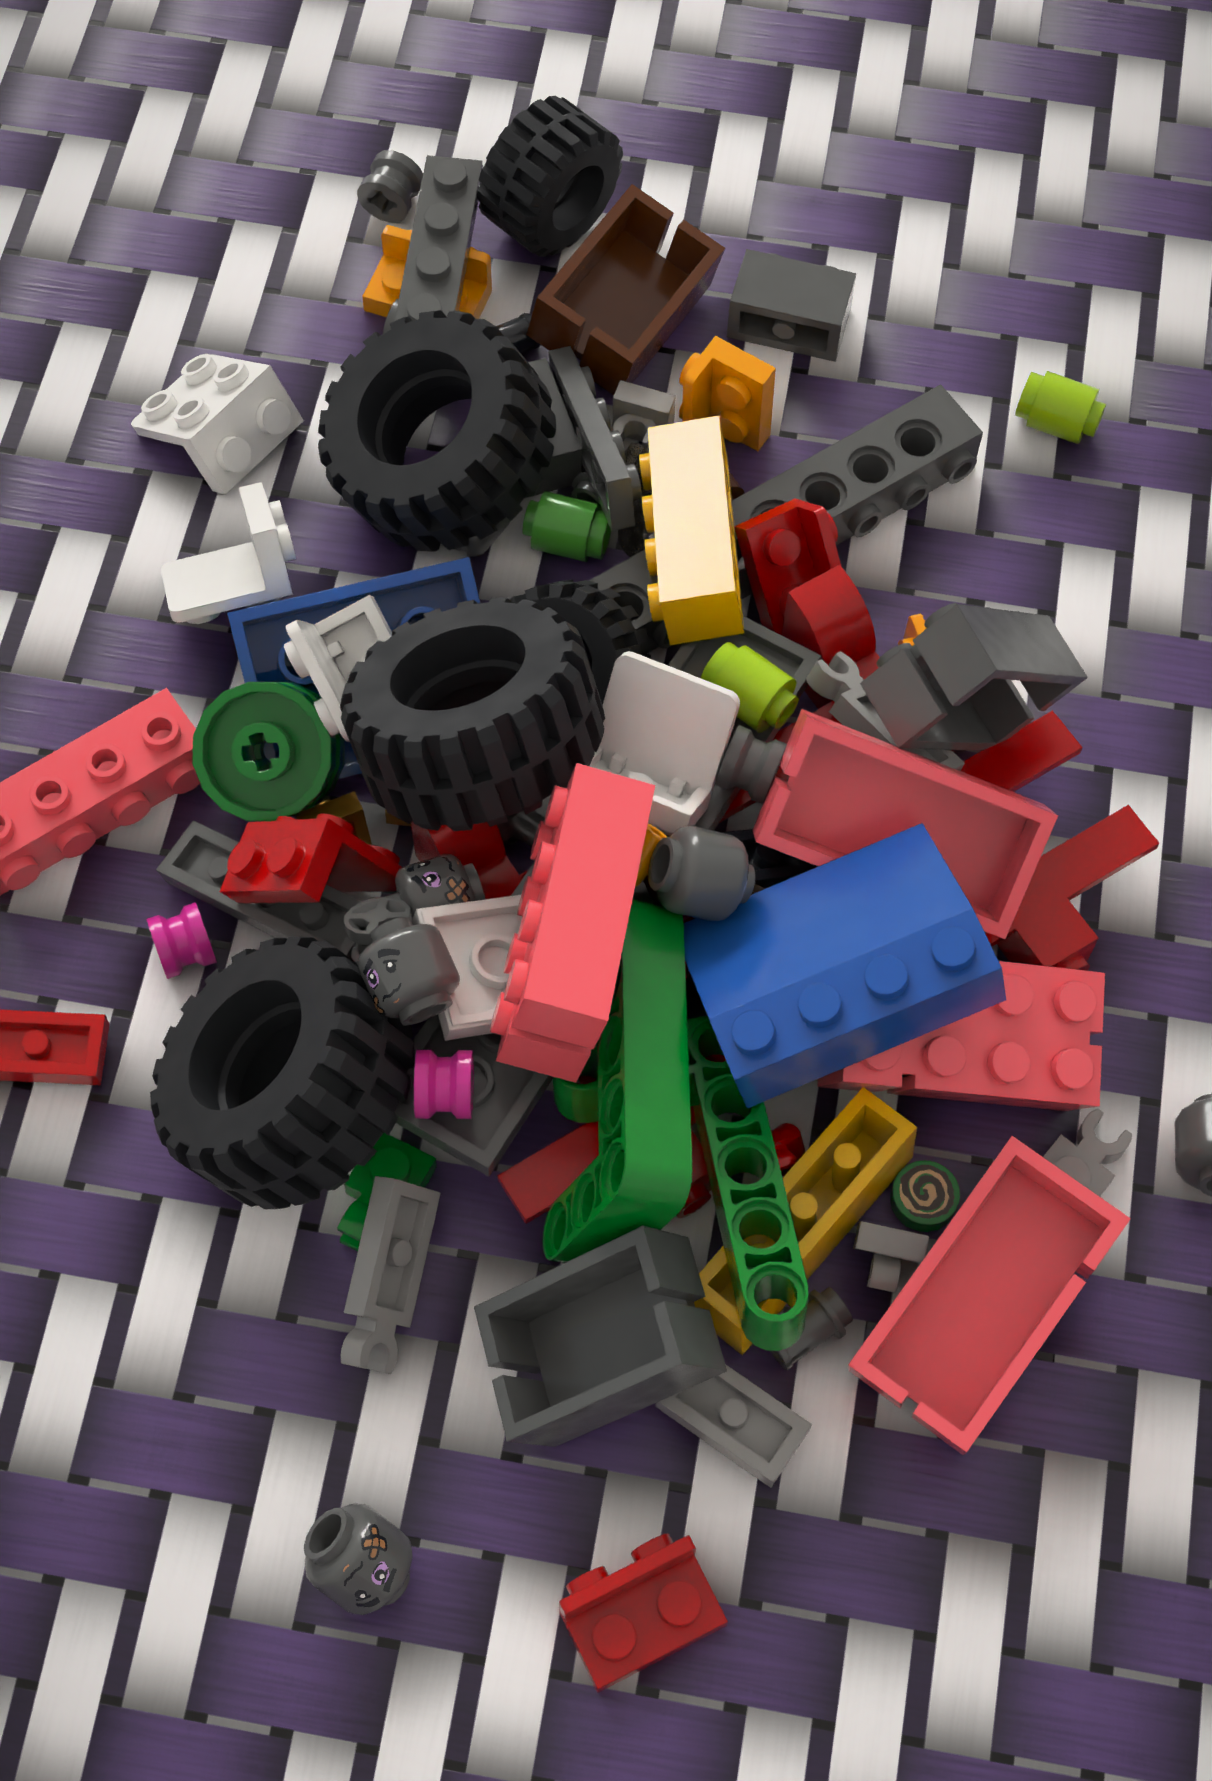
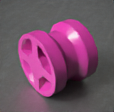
M196 902L183 906L180 914L166 919L157 915L146 919L167 979L179 976L184 967L194 963L204 967L217 963Z
M416 1050L414 1068L415 1118L430 1119L436 1112H451L457 1119H472L474 1095L473 1050H458L452 1057H438L432 1050Z

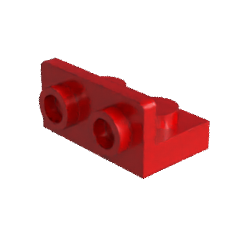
M795 498L734 526L761 624L782 635L788 592L837 565H841L835 544L838 540V530L831 515L823 506Z
M669 1533L655 1537L631 1552L634 1563L611 1575H608L605 1566H601L582 1574L566 1585L569 1596L559 1601V1613L597 1693L727 1626L728 1621L695 1557L696 1547L690 1535L675 1542L672 1541Z

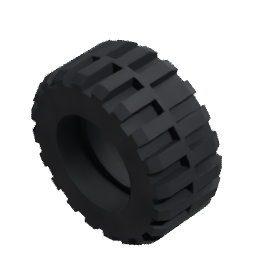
M441 310L419 313L418 320L412 321L410 317H403L391 322V330L380 335L378 332H374L363 341L366 347L356 357L350 354L340 366L344 373L338 382L331 381L325 395V401L329 404L328 410H321L318 433L324 438L319 440L318 450L320 462L326 467V477L333 489L375 530L381 532L391 542L402 547L412 545L417 551L434 552L439 550L440 543L447 550H453L468 546V539L477 536L480 540H483L498 531L495 525L506 517L512 521L523 510L520 503L527 494L535 495L543 481L539 472L542 467H549L554 446L548 438H554L556 415L551 410V396L547 387L538 377L539 375L512 342L495 325L485 319H475L472 314L460 311H449L447 317ZM472 399L467 419L460 432L450 444L431 458L415 464L403 465L405 452L412 435L429 415L449 403Z
M508 597L491 598L488 603L478 604L475 600L459 602L456 608L441 612L440 608L423 614L424 619L411 625L406 622L392 630V637L385 642L378 640L367 650L365 662L357 661L350 672L342 693L340 703L342 711L341 720L371 796L379 806L386 809L387 813L408 824L413 821L414 824L421 828L436 831L439 830L441 825H446L453 831L472 830L474 824L487 822L491 827L508 822V816L521 811L528 814L542 807L543 800L551 795L555 785L567 787L576 763L589 766L595 755L594 752H597L605 730L603 725L605 714L582 638L578 630L569 624L566 618L549 607L545 609L534 601L522 599L517 604L513 603Z
M292 936L287 939L274 938L260 942L259 950L245 949L231 957V965L225 969L217 968L204 980L206 986L196 997L193 995L189 997L180 1009L184 1014L176 1027L170 1026L162 1042L166 1049L163 1058L156 1059L152 1075L157 1089L150 1092L151 1109L155 1118L156 1132L161 1144L168 1148L169 1155L239 1202L250 1207L260 1206L263 1209H282L290 1207L291 1204L297 1206L320 1198V1191L322 1189L327 1191L336 1190L350 1179L348 1172L357 1164L365 1166L377 1152L373 1147L383 1133L389 1135L398 1120L395 1110L399 1101H406L411 1086L407 1069L413 1068L415 1061L414 1042L410 1039L413 1037L412 1026H403L400 1018H387L378 1012L357 963L327 941H318L314 937Z

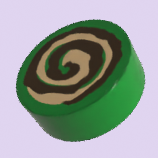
M926 1160L916 1161L905 1166L896 1176L890 1193L891 1207L897 1219L908 1228L920 1232L935 1231L945 1226L952 1219L960 1200V1189L954 1175L943 1165Z

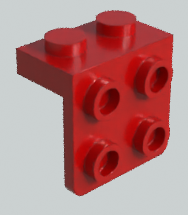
M318 814L316 819L298 820L288 816H279L276 821L247 823L240 842L234 847L228 858V871L219 892L237 903L319 902L325 885H329L341 892L397 891L395 877L398 870L402 867L398 865L400 858L395 853L386 848L365 843L353 835L354 827L339 817L330 814Z

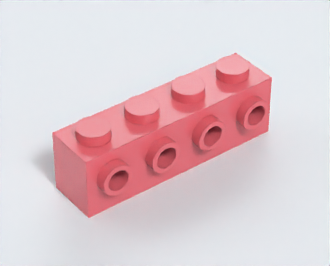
M167 688L0 782V896L9 890H19L30 885L38 878L40 872L64 858H73L85 853L100 837L121 825L128 826L138 822L147 815L153 806L174 794L187 793L200 784L192 764L193 734L196 728Z

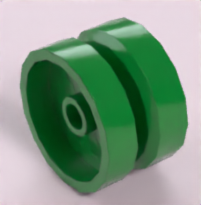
M246 682L223 691L203 711L193 734L192 764L201 787L222 810L246 821H276L279 816L291 817L319 804L334 790L345 765L344 738L340 733L331 736L315 709L314 702L321 697L317 693L292 682ZM266 742L278 744L279 757L270 758V760L265 757L263 749Z

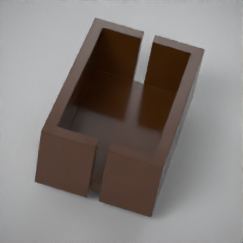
M631 184L539 294L526 334L547 350L571 346L575 357L581 360L580 367L589 366L594 382L612 395L615 394L620 380L629 383L635 381L707 291L725 251V247L683 219L677 226L666 259L658 253L662 248L674 212L633 184Z

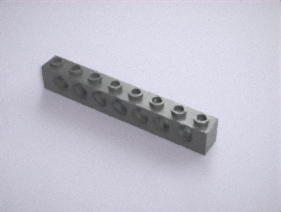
M940 384L732 500L734 526L795 498L823 506L833 518L838 530L836 546L852 536L863 537L873 531L881 520L901 508L903 510H910L920 504L929 492L947 482L955 484L967 477L976 466L983 431ZM735 532L742 600L753 592ZM645 550L589 580L598 583V590L600 591L611 588L620 594L621 597L617 604L621 608L632 605L639 616L634 619L635 621H632V624L636 631L646 628L649 641L640 644L641 654H647L658 647L665 649L673 646L669 643L664 620L656 622L652 620L647 585L658 583V576H650ZM582 638V641H583V644H584V647H585V650H586V653H587V657H588V660H589V663H590V666H591V670H592L591 654H590V651H589V649H588V646L586 645L585 641H584L583 638Z

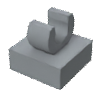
M620 380L613 397L612 431L618 430L622 441L626 437L642 441V454L649 453L648 428L674 423L676 395Z
M863 1221L858 1222L853 1249L873 1253L867 1287L896 1293L902 1260L921 1263L926 1255L929 1236Z

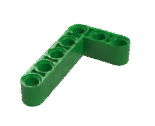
M632 900L609 1019L597 1041L599 1155L550 1207L543 1232V1250L546 1258L550 1261L566 1263L641 1226L661 1230L681 1211L689 1196L692 1183V1141L684 922L682 915L671 913L660 905Z
M708 1016L687 1019L690 1106H693L741 1327L746 1338L755 1346L767 1351H781L795 1344L800 1339L805 1328L808 1283L765 1103L762 1102L750 1108L746 1107L727 1061L712 1062L705 1059V1057L713 1054L724 1056ZM596 1043L594 1049H591L590 1057L580 1076L596 1078L594 1082L577 1084L553 1077L554 1102L558 1111L567 1119L577 1123L598 1121V1054ZM724 1113H736L745 1119L738 1122H726L717 1116ZM738 1173H750L760 1180L752 1184H740L733 1181L730 1177ZM752 1235H764L771 1238L775 1244L767 1248H755L748 1245L744 1239ZM766 1299H779L786 1302L791 1309L783 1314H770L763 1311L758 1304Z

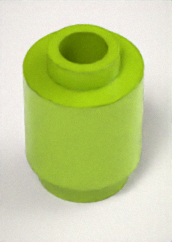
M1047 371L1045 376L1031 372L1022 391L1015 416L1027 420L1026 426L1079 444L1083 434L1094 437L1106 404L1096 401L1100 390L1098 388Z
M731 642L723 644L711 657L701 675V679L729 689L738 695L740 707L737 718L758 733L765 731L770 726L775 729L782 727L794 712L799 698L793 694L796 688V680L747 645L738 648Z

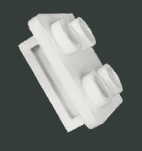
M203 354L186 363L181 370L182 376L170 387L150 396L141 407L142 412L133 419L131 425L139 436L183 446L211 490L226 495L304 420L270 365L213 354Z
M262 482L239 487L253 542L171 561L161 567L172 621H186L191 624L206 623L217 618L221 612L276 602L282 597L293 595L285 562L296 559L290 532L285 522L280 500L268 503Z
M371 595L316 624L295 620L285 626L291 638V641L284 644L285 652L297 674L302 679L310 676L321 696L319 700L314 702V706L323 725L331 736L340 733L346 742L350 741L341 720L342 711L340 703L350 672L357 661L365 662L367 650L378 640L385 642L392 637V631L374 597Z
M630 651L624 652L614 663L603 702L605 714L603 725L605 730L597 752H594L595 755L589 766L655 785L648 823L665 835H672L680 827L694 826L708 809L738 714L740 699L735 692L640 654Z

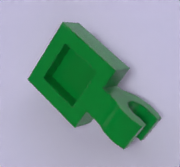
M383 1133L373 1147L377 1151L365 1166L357 1164L349 1176L350 1179L344 1184L346 1194L357 1200L349 1206L337 1227V1230L343 1233L340 1243L358 1252L375 1176L393 1178L425 1188L437 1168L435 1157L391 1135Z

